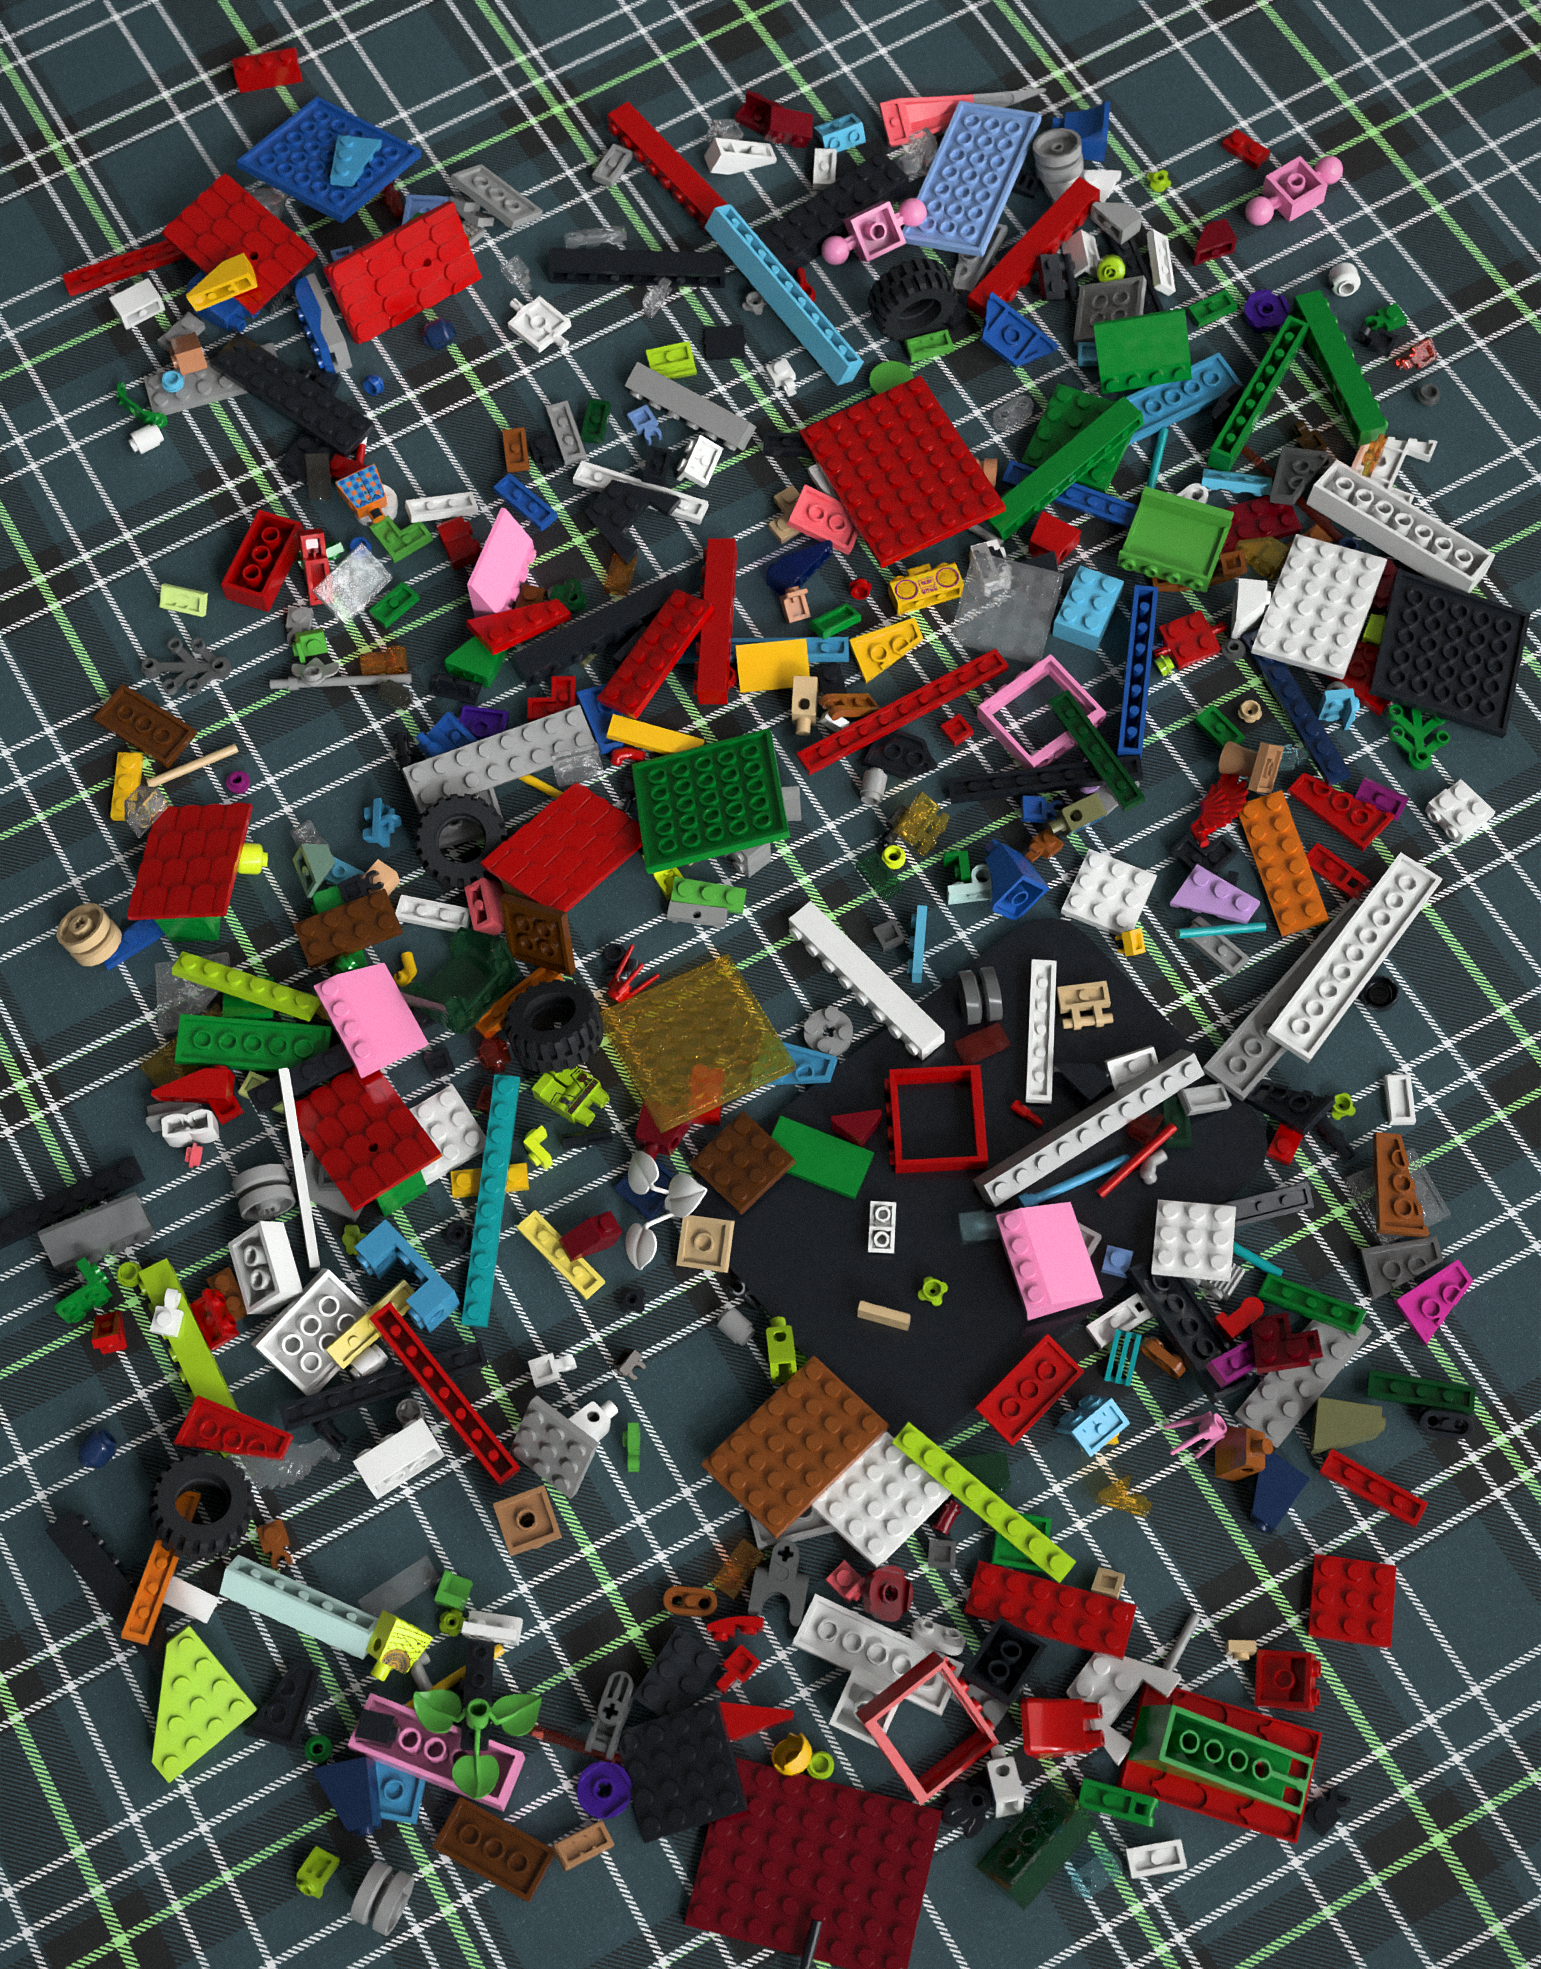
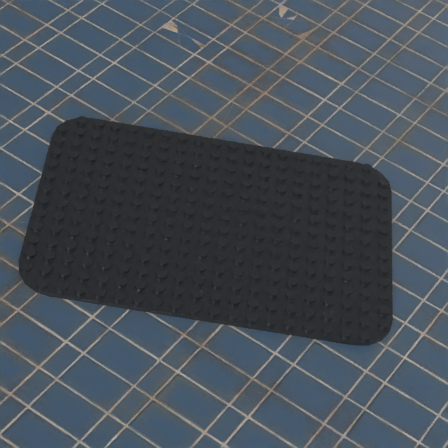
M1054 918L1031 920L1015 928L961 970H971L977 980L979 968L994 967L1001 991L1002 1019L988 1021L982 1010L980 1023L966 1025L960 1006L956 974L917 1004L944 1031L945 1042L924 1060H921L917 1055L913 1056L905 1047V1043L900 1038H894L888 1028H886L834 1069L830 1083L814 1084L760 1126L768 1135L772 1136L780 1116L849 1142L831 1130V1116L881 1109V1124L862 1147L874 1152V1157L855 1200L785 1173L752 1206L740 1215L701 1176L696 1181L705 1187L707 1192L692 1212V1215L735 1221L729 1260L731 1271L739 1280L744 1282L747 1290L771 1318L784 1317L786 1319V1326H792L794 1345L807 1361L813 1356L820 1360L889 1424L887 1432L894 1439L908 1422L932 1442L942 1437L970 1414L974 1407L1045 1334H1049L1057 1342L1130 1282L1128 1278L1101 1272L1107 1246L1133 1251L1129 1268L1153 1258L1158 1200L1216 1204L1228 1201L1250 1183L1264 1165L1268 1149L1265 1128L1255 1112L1244 1100H1239L1226 1090L1232 1104L1228 1109L1186 1116L1177 1093H1175L1000 1205L994 1207L983 1200L973 1179L1086 1109L1053 1074L1051 1104L1026 1102L1032 959L1057 961L1056 990L1057 987L1107 981L1111 1002L1110 1007L1102 1008V1013H1112L1113 1023L1104 1024L1103 1027H1095V1025L1084 1026L1080 1030H1073V1028L1063 1029L1062 1019L1071 1018V1013H1060L1057 992L1055 991L1053 1072L1058 1062L1095 1064L1099 1069L1102 1068L1107 1072L1105 1060L1148 1046L1154 1047L1158 1063L1180 1049L1194 1053L1202 1069L1207 1063L1084 932L1069 922ZM1093 1010L1079 1011L1080 1017L1094 1015ZM980 1065L988 1154L987 1169L895 1173V1165H890L889 1150H894L893 1141H888L887 1126H892V1119L886 1116V1102H890V1093H885L884 1079H889V1069ZM1204 1073L1205 1075L1183 1089L1217 1084V1082ZM970 1081L897 1085L902 1160L975 1156ZM1111 1085L1110 1091L1102 1098L1115 1091L1113 1085ZM1016 1099L1044 1121L1041 1127L1038 1128L1029 1120L1022 1118L1010 1109ZM1170 1122L1173 1123L1177 1130L1155 1150L1162 1149L1167 1156V1160L1156 1166L1155 1174L1157 1175V1180L1154 1183L1146 1184L1139 1174L1141 1165L1139 1164L1104 1198H1101L1096 1190L1121 1168L1119 1167L1038 1204V1206L1071 1202L1077 1222L1102 1235L1090 1260L1103 1298L1027 1320L997 1229L996 1215L1019 1209L1016 1197L1023 1193L1036 1194L1123 1154L1129 1155L1131 1159ZM871 1201L896 1202L894 1254L868 1252ZM926 1277L937 1279L948 1286L947 1292L942 1296V1304L939 1306H934L932 1302L922 1301L918 1298V1292L922 1290L923 1281ZM860 1301L910 1314L908 1331L857 1317Z

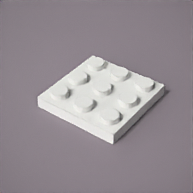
M1089 849L1062 907L1061 914L1114 935H1121V932L1135 928L1157 875Z
M453 1084L410 1109L411 1113L442 1154L441 1158L421 1170L426 1185L484 1152L486 1136Z
M1158 1200L1152 1274L1230 1282L1236 1207Z

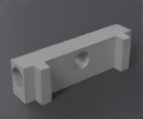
M670 901L667 920L673 923L685 922L716 926L717 929H721V927L725 928L728 909Z

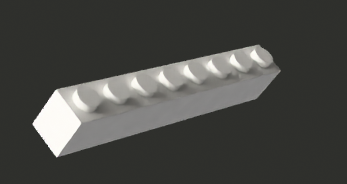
M811 901L789 918V932L796 941L801 940L806 945L805 948L808 953L813 957L817 956L822 961L821 963L825 970L829 973L833 972L838 977L839 983L846 990L850 989L862 1006L867 1005L872 1010L871 1013L874 1018L880 1023L883 1021L888 1026L891 1035L896 1039L900 1038L905 1043V1047L913 1056L917 1055L921 1060H924L945 1042L944 1031Z

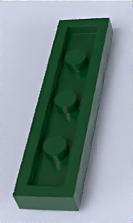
M1369 1370L1366 1398L1424 1408L1440 1407L1460 1410L1469 1415L1474 1413L1476 1387Z

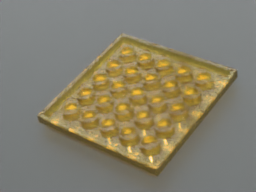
M729 954L600 1012L604 1034L660 1133L797 1070L794 1060Z

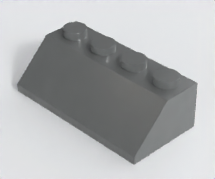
M136 1192L37 1232L53 1267L60 1274H67L77 1270L76 1262L83 1257L90 1263L98 1262L107 1254L120 1253L127 1246L134 1243H144L151 1236L156 1235L148 1209Z

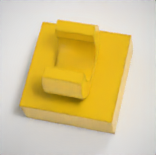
M1142 928L1121 932V935L1115 937V940H1123L1124 948L1118 949L1117 953H1125V957L1146 952Z

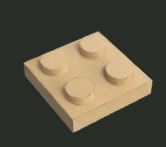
M694 1215L684 1217L676 1265L728 1273L735 1221Z

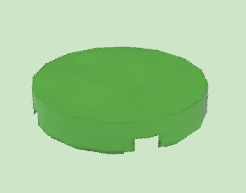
M897 361L882 362L872 370L869 385L871 392L878 395L913 379L914 376L907 365Z

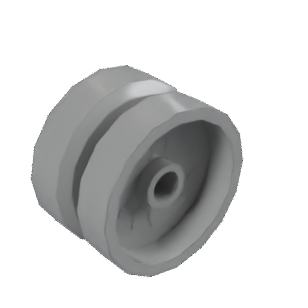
M1065 128L1051 129L1035 139L1033 151L1034 158L1036 159V174L1039 179L1047 183L1057 184L1071 181L1081 174L1084 163L1081 138L1077 132Z
M280 1164L257 1166L246 1170L233 1179L232 1187L236 1198L240 1199L237 1205L242 1219L247 1221L270 1219L287 1212L295 1205L296 1199L291 1186H288L290 1179L285 1166Z
M377 1860L368 1871L357 1892L351 1908L350 1919L363 1925L372 1920V1929L388 1936L396 1926L407 1905L415 1878L402 1871L393 1876L392 1866Z

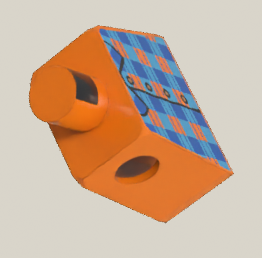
M375 464L335 482L338 494L357 518L369 515L373 523H378L385 518L381 509L388 504Z

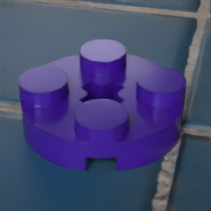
M1259 290L1248 297L1243 311L1244 319L1256 333L1275 331L1281 328L1287 319L1289 304L1281 294L1277 296L1272 294L1271 290ZM1262 308H1266L1267 311L1271 310V312L1268 314L1263 313Z
M604 1761L596 1762L588 1766L580 1775L577 1786V1798L581 1807L590 1816L600 1820L611 1819L620 1815L628 1807L632 1798L629 1786L631 1787V1780L627 1772L620 1765ZM601 1783L605 1786L608 1784L612 1785L610 1789L611 1795L607 1798L604 1795L599 1797L597 1794L600 1791L598 1786Z

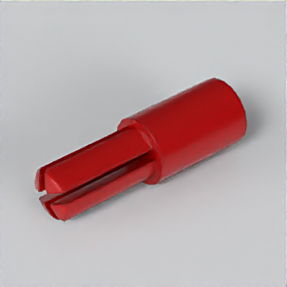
M1017 1099L1010 1107V1109L1022 1118L1029 1120L1038 1128L1042 1126L1044 1121Z

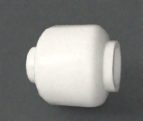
M1344 262L1331 269L1329 282L1336 295L1345 297L1357 291L1360 286V277L1353 264Z

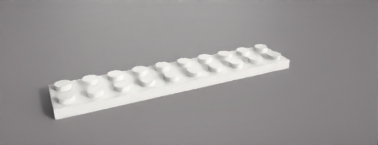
M1400 852L1267 1031L1266 1036L1309 1063L1434 893L1442 878Z

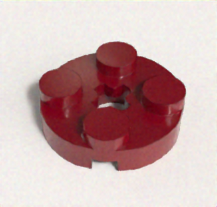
M879 1566L868 1571L863 1588L864 1610L880 1621L899 1620L904 1612H908L913 1600L912 1584L903 1575L906 1573L896 1566ZM888 1587V1591L891 1592V1597H887L886 1599L885 1590Z

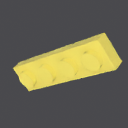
M536 1210L516 1226L517 1230L585 1300L605 1284V1280L583 1258L572 1262L569 1261L558 1241L562 1236Z
M402 1279L328 1345L325 1351L341 1369H344L380 1337L369 1323V1317L389 1302L403 1316L410 1309L406 1300L415 1291Z

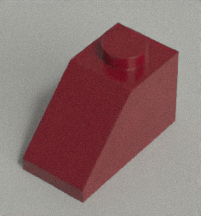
M1226 218L1220 221H1213L1205 226L1195 247L1192 261L1194 266L1234 253L1237 237Z
M610 1210L587 1219L562 1236L558 1241L569 1261L572 1262L613 1247L622 1234V1230Z

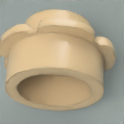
M1247 700L1240 705L1238 715L1245 722L1254 723L1255 720L1261 718L1262 712L1260 711V705L1256 701Z

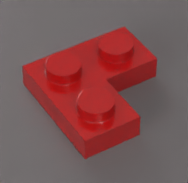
M552 676L551 697L528 698V723L576 706L575 676Z

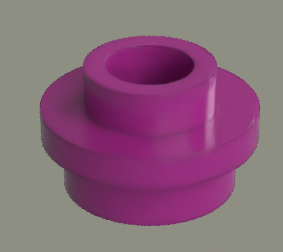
M234 771L228 775L226 786L232 793L243 794L250 786V778L243 771ZM241 779V782L234 783L236 780Z

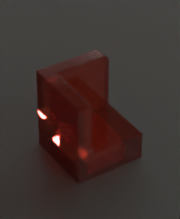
M1143 1113L1130 1122L1127 1134L1147 1144L1158 1132L1164 1115L1159 1113L1158 1117L1154 1118Z

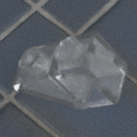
M139 785L124 801L125 821L135 835L141 837L170 805L158 787Z

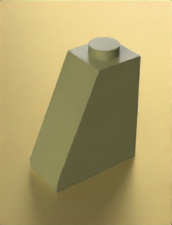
M1318 1397L1314 1403L1309 1455L1315 1456L1330 1452L1331 1449L1337 1450L1376 1439L1380 1431L1384 1432L1386 1416L1382 1415V1407Z

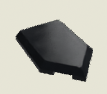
M895 730L872 742L862 763L864 766L880 768L884 773L905 780L938 768L923 738L899 730Z

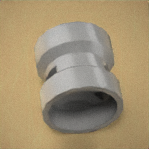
M402 1400L396 1408V1415L402 1426L413 1420V1418L417 1420L422 1418L425 1422V1412L417 1400Z

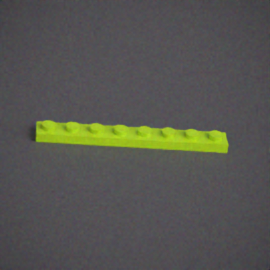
M910 1422L905 1425L892 1441L896 1448L1056 1582L1060 1583L1076 1563L1074 1559Z

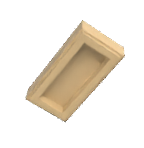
M860 1301L857 1317L908 1331L911 1315Z

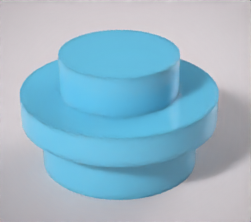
M167 371L162 376L161 385L165 391L174 393L182 389L184 379L176 371Z

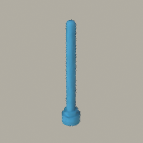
M1123 1154L1036 1194L1023 1193L1016 1197L1019 1208L1038 1206L1043 1201L1122 1167L1130 1160V1156Z

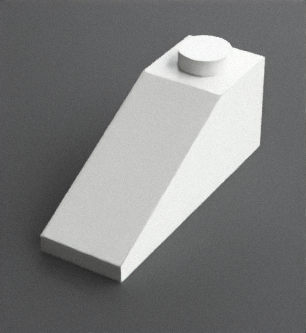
M715 138L704 155L710 173L728 175L774 164L777 161L771 144Z

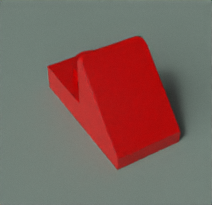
M121 1310L95 1316L91 1341L94 1349L100 1348L102 1354L127 1348Z

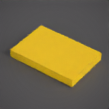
M806 639L736 645L740 693L793 688L794 676L810 677Z

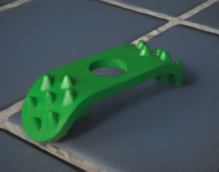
M118 383L115 388L118 392L116 398H120L118 404L122 405L125 410L146 426L148 424L150 426L156 424L161 429L168 424L165 414L153 413L150 410L145 412L127 398L125 383Z

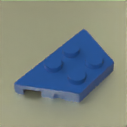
M991 292L987 300L980 339L983 344L1015 369L1057 350L1059 347L1057 343Z

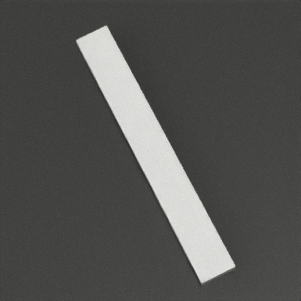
M282 1068L278 1071L309 1272L320 1269V1261L290 1072L288 1068Z

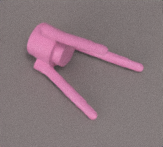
M1209 1411L1201 1416L1165 1424V1429H1171L1201 1422V1425L1198 1426L1200 1433L1172 1449L1170 1454L1174 1455L1202 1438L1205 1440L1210 1439L1195 1454L1196 1458H1200L1217 1441L1225 1437L1224 1433L1227 1432V1427L1222 1417L1216 1413L1212 1415Z

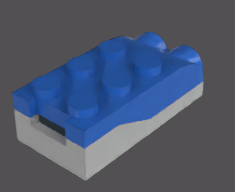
M315 273L297 280L292 285L297 298L296 303L299 307L296 309L302 331L308 337L307 340L311 351L316 355L315 358L319 368H324L326 372L334 374L351 368L352 363L345 339Z

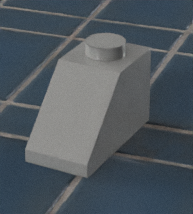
M1095 202L1092 204L1090 219L1122 245L1140 231L1142 216L1127 203Z

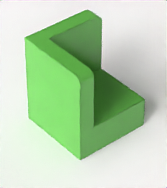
M445 1569L434 1601L437 1605L456 1609L463 1613L473 1582L453 1575L451 1571Z

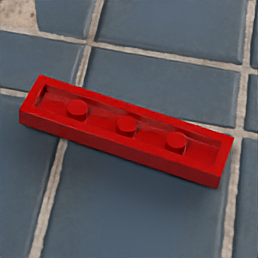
M1334 1449L1330 1450L1318 1472L1323 1477L1413 1528L1417 1526L1428 1505L1424 1500Z

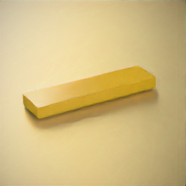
M615 714L612 716L606 737L665 755L703 746L705 741L704 739Z

